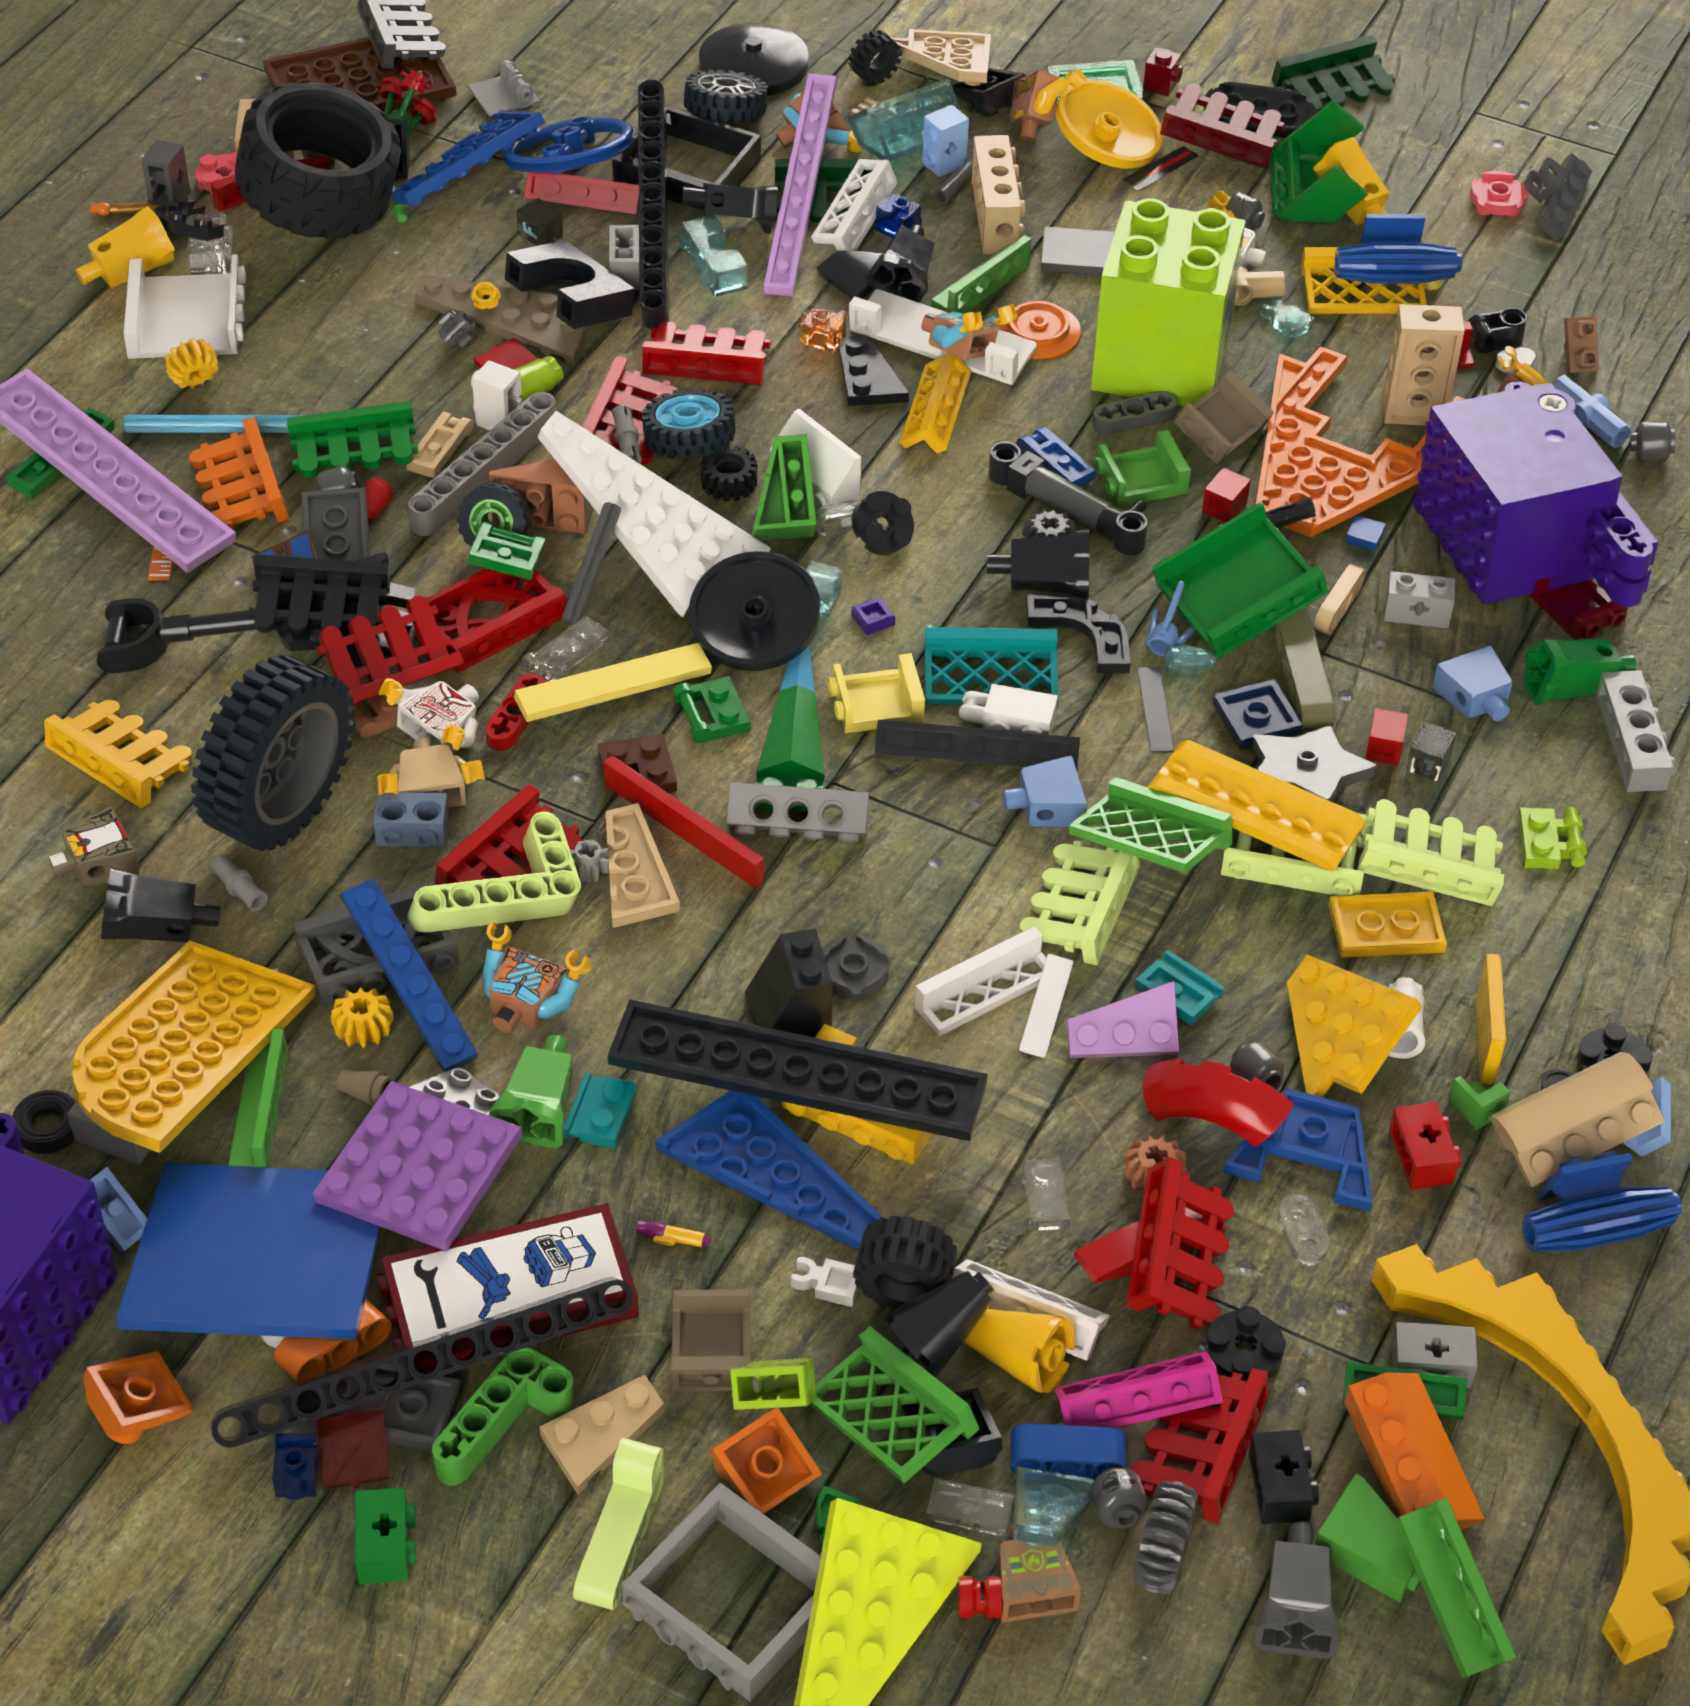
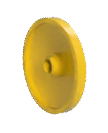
M1087 79L1078 89H1074L1070 84L1069 89L1061 94L1056 104V120L1067 140L1080 152L1102 164L1123 169L1139 168L1150 163L1162 146L1161 124L1155 113L1138 96L1116 84Z

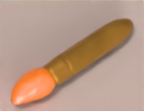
M153 202L115 203L110 205L108 203H97L89 211L102 216L110 214L130 215L137 214L148 206L155 213V209L160 204Z

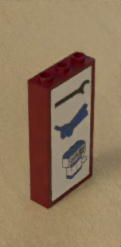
M608 1203L456 1239L448 1251L427 1246L381 1257L384 1273L377 1274L381 1296H389L391 1301L390 1305L385 1306L387 1318L392 1324L391 1329L397 1327L400 1335L393 1338L395 1349L607 1277L619 1278L630 1285L634 1294L631 1308L622 1315L561 1336L639 1317L638 1294ZM618 1285L609 1287L604 1295L606 1305L610 1307L618 1305L622 1301L623 1291ZM581 1298L571 1300L566 1308L568 1317L570 1319L582 1317L585 1313L586 1305ZM538 1311L531 1315L528 1322L531 1331L540 1332L546 1328L548 1324L546 1312ZM499 1324L492 1329L490 1339L493 1344L503 1345L509 1340L511 1335L509 1326ZM467 1337L457 1339L452 1346L453 1355L457 1358L468 1356L473 1348L471 1339ZM423 1350L417 1353L413 1361L415 1369L419 1371L430 1369L435 1361L433 1352Z

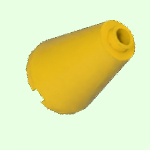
M987 1309L964 1341L970 1348L1033 1391L1051 1393L1054 1390L1053 1388L1060 1384L1068 1370L1070 1363L1063 1360L1067 1349L1074 1351L1075 1327L1071 1320L1062 1316Z

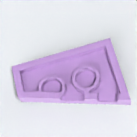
M1174 981L1068 1019L1067 1039L1069 1058L1177 1055L1179 1053Z

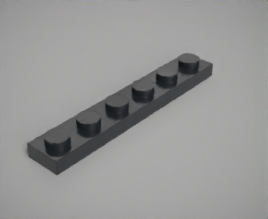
M878 719L875 754L1028 767L1072 756L1077 770L1080 737Z

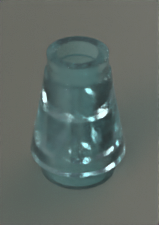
M1180 643L1168 646L1166 649L1165 668L1167 672H1173L1175 676L1207 670L1213 671L1215 668L1216 655L1214 651Z

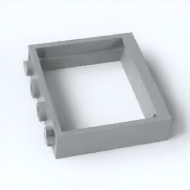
M719 1483L622 1583L623 1605L633 1612V1619L639 1622L644 1620L652 1626L663 1642L670 1646L675 1644L686 1652L689 1660L701 1670L707 1668L716 1675L727 1691L732 1688L751 1702L805 1643L813 1596L748 1665L650 1591L649 1588L716 1519L812 1591H815L821 1556L722 1483Z

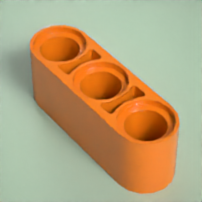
M365 1299L356 1340L286 1337L277 1346L274 1352V1360L297 1383L341 1368L376 1348L387 1339L391 1332L392 1324L384 1314Z

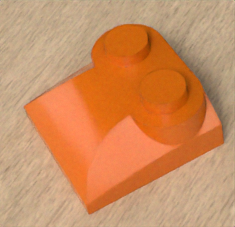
M158 1351L86 1368L83 1377L86 1401L106 1435L118 1443L131 1444L137 1442L142 1437L144 1430L192 1414L194 1408Z
M779 1408L772 1409L709 1452L713 1458V1465L717 1474L730 1483L739 1497L762 1514H765L822 1475V1472Z

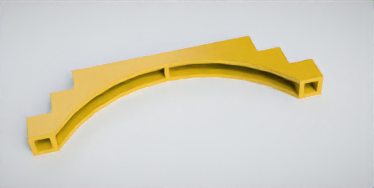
M1417 1244L1378 1258L1372 1282L1391 1311L1437 1320L1452 1326L1475 1327L1477 1336L1487 1339L1526 1363L1560 1392L1588 1426L1611 1470L1621 1502L1625 1539L1620 1586L1601 1631L1623 1665L1666 1648L1675 1627L1670 1612L1663 1604L1684 1596L1690 1585V1563L1685 1555L1682 1554L1690 1550V1491L1684 1476L1675 1470L1666 1458L1661 1443L1657 1439L1652 1438L1643 1425L1638 1410L1631 1407L1622 1395L1617 1380L1613 1376L1608 1375L1601 1365L1596 1350L1593 1346L1588 1345L1578 1332V1327L1573 1317L1566 1314L1562 1309L1552 1287L1545 1284L1537 1272L1497 1287L1492 1273L1485 1270L1477 1258L1437 1273L1432 1259L1429 1256H1425Z

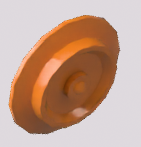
M1029 301L1015 306L1017 318L1008 324L1000 325L999 329L1036 342L1037 349L1030 358L1035 360L1054 359L1068 354L1078 345L1082 334L1079 321L1071 312L1045 301Z

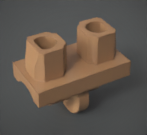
M1596 316L1564 319V349H1566L1567 373L1599 371Z

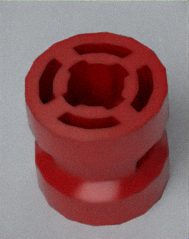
M972 1576L958 1577L959 1619H972L976 1614H984L988 1619H1001V1576H987L984 1580H975Z

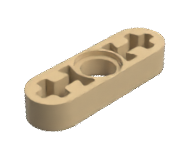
M1353 564L1347 566L1319 608L1313 625L1314 630L1326 635L1332 634L1358 595L1365 580L1366 569Z

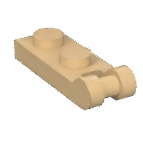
M442 412L418 444L419 453L413 454V461L407 464V470L435 478L464 438L472 434L474 421L465 417L458 419L452 413Z

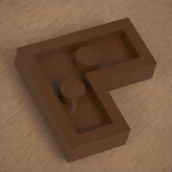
M664 734L598 743V754L603 775V762L610 756H613L667 793L677 791V780Z

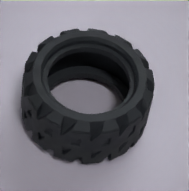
M314 82L289 83L276 86L272 93L265 91L251 103V109H248L245 113L234 169L235 181L238 186H241L240 194L251 209L256 208L260 212L261 218L276 227H281L291 231L290 233L309 238L337 239L345 238L351 233L357 235L373 227L376 221L382 219L389 207L401 154L399 147L400 139L394 125L388 122L385 113L373 103L367 102L360 95L349 90ZM301 150L322 153L343 162L351 169L325 170L311 167L294 160L284 152Z

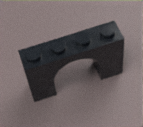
M566 240L507 252L505 280L521 292L550 285L571 286L559 289L556 317L571 328L577 329L632 316L635 288Z

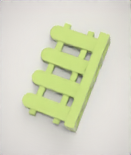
M1386 799L1379 800L1375 808L1369 807L1366 819L1372 821L1371 835L1366 834L1363 846L1365 848L1358 861L1357 870L1381 878L1493 906L1504 885V874H1501V869L1494 867L1495 853L1500 854L1503 842L1496 841L1497 834L1491 827L1480 826L1475 834L1472 835L1463 832L1462 822L1455 817L1445 818L1442 825L1438 826L1430 823L1429 814L1421 808L1412 809L1409 816L1404 817L1396 815L1397 808L1395 804ZM1395 827L1406 830L1405 843L1394 841ZM1428 836L1439 838L1438 852L1427 850ZM1462 845L1473 847L1471 861L1461 859Z
M1074 840L1073 844H1059L1054 848V860L1058 865H1062V868H1049L1043 872V885L1051 890V892H1039L1032 896V910L1039 914L1040 917H1027L1020 922V932L1022 933L1035 926L1043 935L1042 942L1062 945L1065 951L1074 952L1075 948L1082 949L1084 963L1098 965L1138 873L1140 860L1139 857L1121 851L1117 852L1109 847L1106 850L1084 847L1081 841ZM1079 868L1096 871V874L1073 871V869ZM1066 892L1083 895L1085 899L1063 896L1062 894ZM1057 917L1062 919L1074 920V923L1070 924L1051 920V918Z

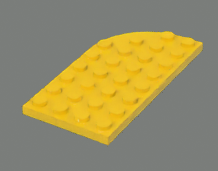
M189 941L83 1039L73 1059L72 1088L77 1103L94 1123L112 1136L161 1153L270 1043L272 1030L284 1029L315 998L316 985Z

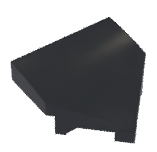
M837 251L817 267V271L820 276L851 299L854 296L864 299L874 289L868 285L866 275L882 253Z

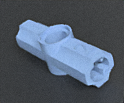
M1566 375L1556 379L1553 384L1554 388L1569 394L1574 399L1576 404L1574 414L1584 427L1592 430L1614 449L1622 446L1624 441L1630 436L1632 428L1610 411L1607 399L1599 393L1591 396Z

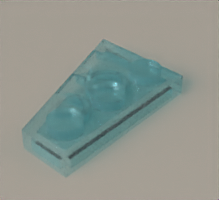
M1017 1467L1014 1496V1540L1022 1541L1034 1547L1043 1545L1056 1546L1092 1498L1090 1490L1095 1479Z

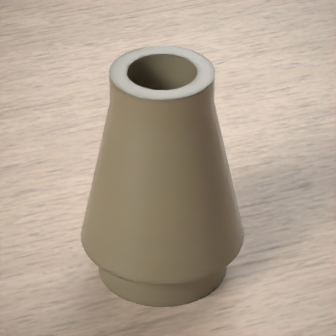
M342 1070L338 1075L336 1087L338 1091L347 1093L373 1107L388 1084L394 1080L392 1077L387 1076L384 1071Z

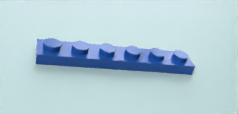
M374 878L342 892L341 900L442 1071L446 1072L457 1066L461 1067L477 1059L478 1052Z

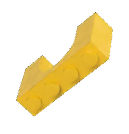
M826 1024L823 1025L815 1037L857 1046V1037ZM782 1102V1108L795 1116L805 1117L820 1124L829 1131L839 1132L854 1139L861 1145L871 1146L886 1153L895 1160H902L914 1165L933 1136V1133Z

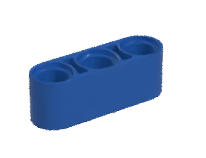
M1027 1423L1015 1426L1010 1432V1470L1021 1477L1094 1481L1105 1469L1111 1467L1127 1468V1436L1123 1431L1116 1428Z

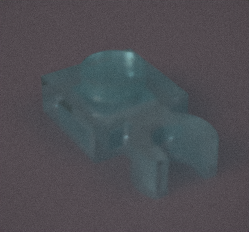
M1272 297L1271 306L1266 303L1261 304L1260 314L1266 319H1272L1271 326L1291 340L1311 330L1314 326L1315 319L1294 304L1289 307L1284 306L1283 300L1279 297Z

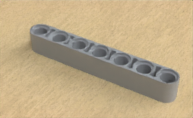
M538 392L528 397L411 497L408 507L412 532L419 536H430L436 533L459 513L458 508L463 503L466 495L482 484L489 483L490 471L512 467L540 443L538 434L556 411L554 396L550 393Z

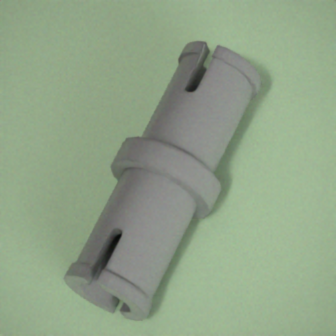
M624 405L616 406L612 410L616 427L614 433L615 442L619 445L620 452L640 464L642 458L637 442L640 436L638 429L634 427L632 409L626 405L625 413Z
M224 854L219 855L212 861L210 870L225 883V889L232 896H238L253 912L259 911L266 905L268 896L253 883L252 876L246 870L239 869Z

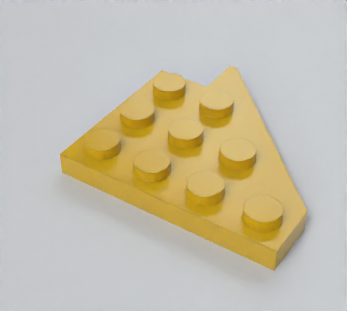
M1306 955L1287 981L1306 1093L1324 1097L1333 1082L1362 1094L1421 1010L1422 1005L1420 1002L1409 995Z

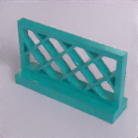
M925 627V705H963V696L968 692L964 688L974 680L985 689L981 693L989 694L992 684L1003 685L1008 681L1015 688L1030 690L1041 681L1050 689V694L1058 696L1057 629ZM932 657H947L952 662L941 670L932 662ZM968 657L980 658L984 663L974 670L964 661ZM1001 658H1013L1018 663L1007 671L997 661ZM1033 659H1050V664L1042 671L1038 670L1030 662ZM957 666L968 675L960 683H957L947 675ZM990 667L1001 675L992 684L981 676ZM1023 667L1034 676L1025 685L1014 677ZM940 680L952 688L946 694H932V687Z

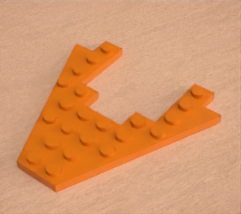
M1321 346L1306 363L1280 354L1278 357L1271 409L1274 411V414L1268 422L1256 504L1260 502L1264 504L1265 512L1310 497L1315 507L1316 517L1284 526V528L1310 538L1418 484L1417 475L1421 470L1422 464L1421 450L1425 445L1426 439L1425 434L1414 448L1385 438L1372 455H1368L1323 438V434L1330 427L1331 417L1312 411L1310 408L1345 368L1347 356ZM1456 396V397L1453 399L1452 402L1460 401V400H1464V399L1461 398V397Z

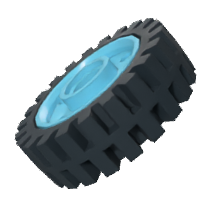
M685 388V392L677 389L673 390L672 395L666 392L661 394L662 399L655 397L652 399V403H648L646 409H643L642 423L647 447L649 446L652 452L656 451L657 455L664 456L666 454L667 458L674 459L676 455L679 456V460H686L687 456H691L692 459H698L699 454L707 457L711 455V451L718 453L722 451V447L726 448L730 445V441H733L734 434L736 433L734 409L731 400L725 398V395L722 393L716 395V391L711 389L706 393L705 388H698L697 391H693L692 388Z

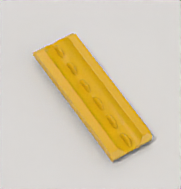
M1190 740L1179 743L1165 765L1148 785V788L1232 814V828L1331 872L1335 871L1365 827L1364 819L1352 810Z

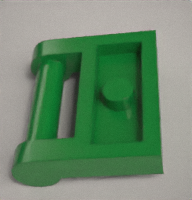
M484 521L469 552L468 564L531 580L539 559L545 551L547 537L537 535L536 538L494 527V523Z
M729 676L695 685L681 683L674 687L673 696L676 702L683 707L691 725L690 733L695 742L704 743L751 731L750 719ZM695 701H702L712 724L703 721Z

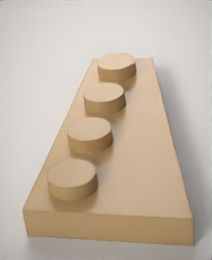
M639 803L605 811L612 928L680 912V901Z

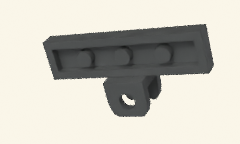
M1573 153L1564 159L1561 166L1553 159L1547 157L1539 171H1530L1523 183L1524 188L1539 203L1545 200L1535 224L1555 242L1564 236L1592 173L1588 165Z

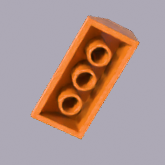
M1383 1373L1349 1385L1344 1403L1394 1515L1398 1518L1447 1497L1461 1530L1485 1522V1517L1419 1373Z

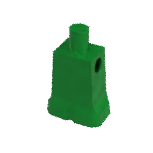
M1610 639L1539 640L1534 647L1526 649L1524 688L1534 705L1558 699L1596 695L1602 672L1636 671V659L1632 654L1619 655Z

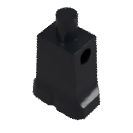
M703 183V189L683 187L681 205L700 206L701 212L706 214L751 218L760 225L764 233H771L776 217L778 187L773 185L751 188Z
M904 225L900 226L884 254L878 257L866 275L868 285L874 289H879L918 303L921 301L928 289V268L935 244L924 238V229L921 226L911 225L908 228Z
M1089 530L1075 531L1066 536L1011 539V555H987V574H1011V589L1063 592L1088 599Z
M110 867L101 939L189 942L191 924L218 927L221 906L194 903L196 884L140 876Z

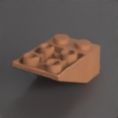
M555 459L489 472L490 484L500 482V484L505 485L507 483L513 489H518L522 497L526 498L528 508L531 509L532 514L530 516V521H532L531 527L586 534L594 508ZM492 512L493 522L500 523L499 516Z

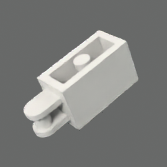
M992 684L989 694L976 691L966 692L962 699L963 705L959 709V716L965 721L983 724V729L1051 735L1056 719L1058 696Z

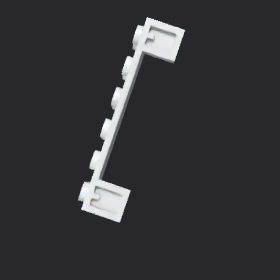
M879 289L873 292L868 301L854 296L849 303L851 331L933 359L947 354V352L929 344L930 333L923 331L921 324L924 316L928 313L936 316L948 312ZM998 330L996 343H989L985 349V356L961 360L971 372L1013 385L1037 349V343Z

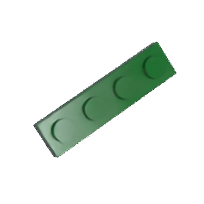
M91 407L84 411L86 415L109 433L115 429L114 420ZM35 452L6 478L9 487L33 499L57 479L62 472Z

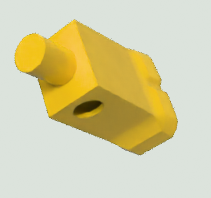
M1352 137L1335 143L1326 152L1322 160L1313 167V170L1317 173V179L1321 178L1334 166H1337L1368 192V196L1346 212L1355 225L1365 223L1366 214H1387L1384 210V205L1390 192L1364 156L1356 138Z
M146 206L127 222L88 244L87 246L93 260L75 269L83 285L102 277L112 289L128 281L130 259L142 258L144 273L173 262L175 260V248L157 215Z

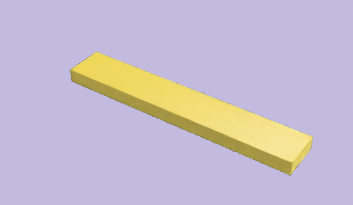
M695 643L515 690L514 699L526 722L708 675L711 674L712 665L700 644Z

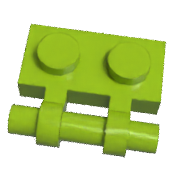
M1520 807L1518 823L1524 868L1559 869L1561 859H1571V865L1574 867H1581L1585 864L1584 856L1587 854L1586 842L1581 837V833L1584 830L1583 820L1578 816V810L1575 807H1569L1564 810V819H1556L1555 810L1552 808ZM1558 836H1567L1568 841L1559 842Z

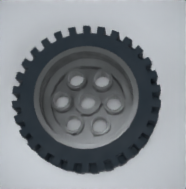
M280 655L279 658L276 656L268 657L267 662L261 660L256 663L255 671L248 669L243 674V683L236 680L231 686L233 694L231 697L224 695L219 702L223 707L219 714L213 712L209 720L214 723L211 731L204 730L201 740L206 743L204 748L197 749L195 757L201 762L193 767L192 776L198 779L191 784L192 793L196 794L192 800L193 805L199 808L196 813L198 817L203 819L202 822L259 851H265V848L274 850L276 845L281 847L286 845L288 837L294 840L299 835L300 826L306 828L311 823L310 816L312 814L318 816L323 809L320 804L323 798L329 800L333 793L329 790L332 783L338 784L341 774L337 772L340 766L346 765L348 757L344 755V752L351 748L353 739L349 738L348 734L355 730V723L350 721L355 716V708L350 706L354 700L353 696L348 694L350 691L348 686L343 684V681L287 655Z

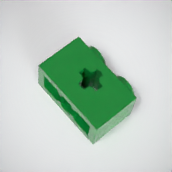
M405 1487L355 1491V1565L359 1585L409 1581V1565L416 1564L417 1562L415 1539H409V1528H416L415 1503H407Z

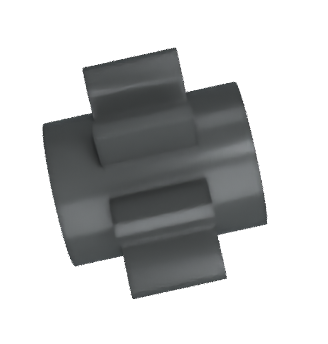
M452 310L439 320V323L443 326L439 330V334L453 348L458 344L463 348L476 337L471 332L476 328V325L464 311L460 310L456 314Z

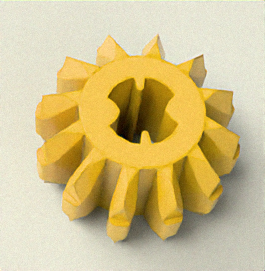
M191 338L186 343L180 342L178 347L170 348L171 353L165 357L167 374L174 384H178L180 388L189 386L193 389L198 384L204 385V381L212 380L213 374L219 370L217 354L214 348H211L210 344H207L204 339L195 341Z
M361 986L357 993H351L346 990L344 998L335 999L334 1009L331 1010L332 1014L330 1015L331 1024L334 1026L335 1035L338 1040L345 1039L349 1047L360 1043L363 1049L368 1042L379 1045L380 1037L389 1036L390 1026L393 1025L392 1021L394 1020L393 1010H391L386 995L379 996L376 988L365 992Z

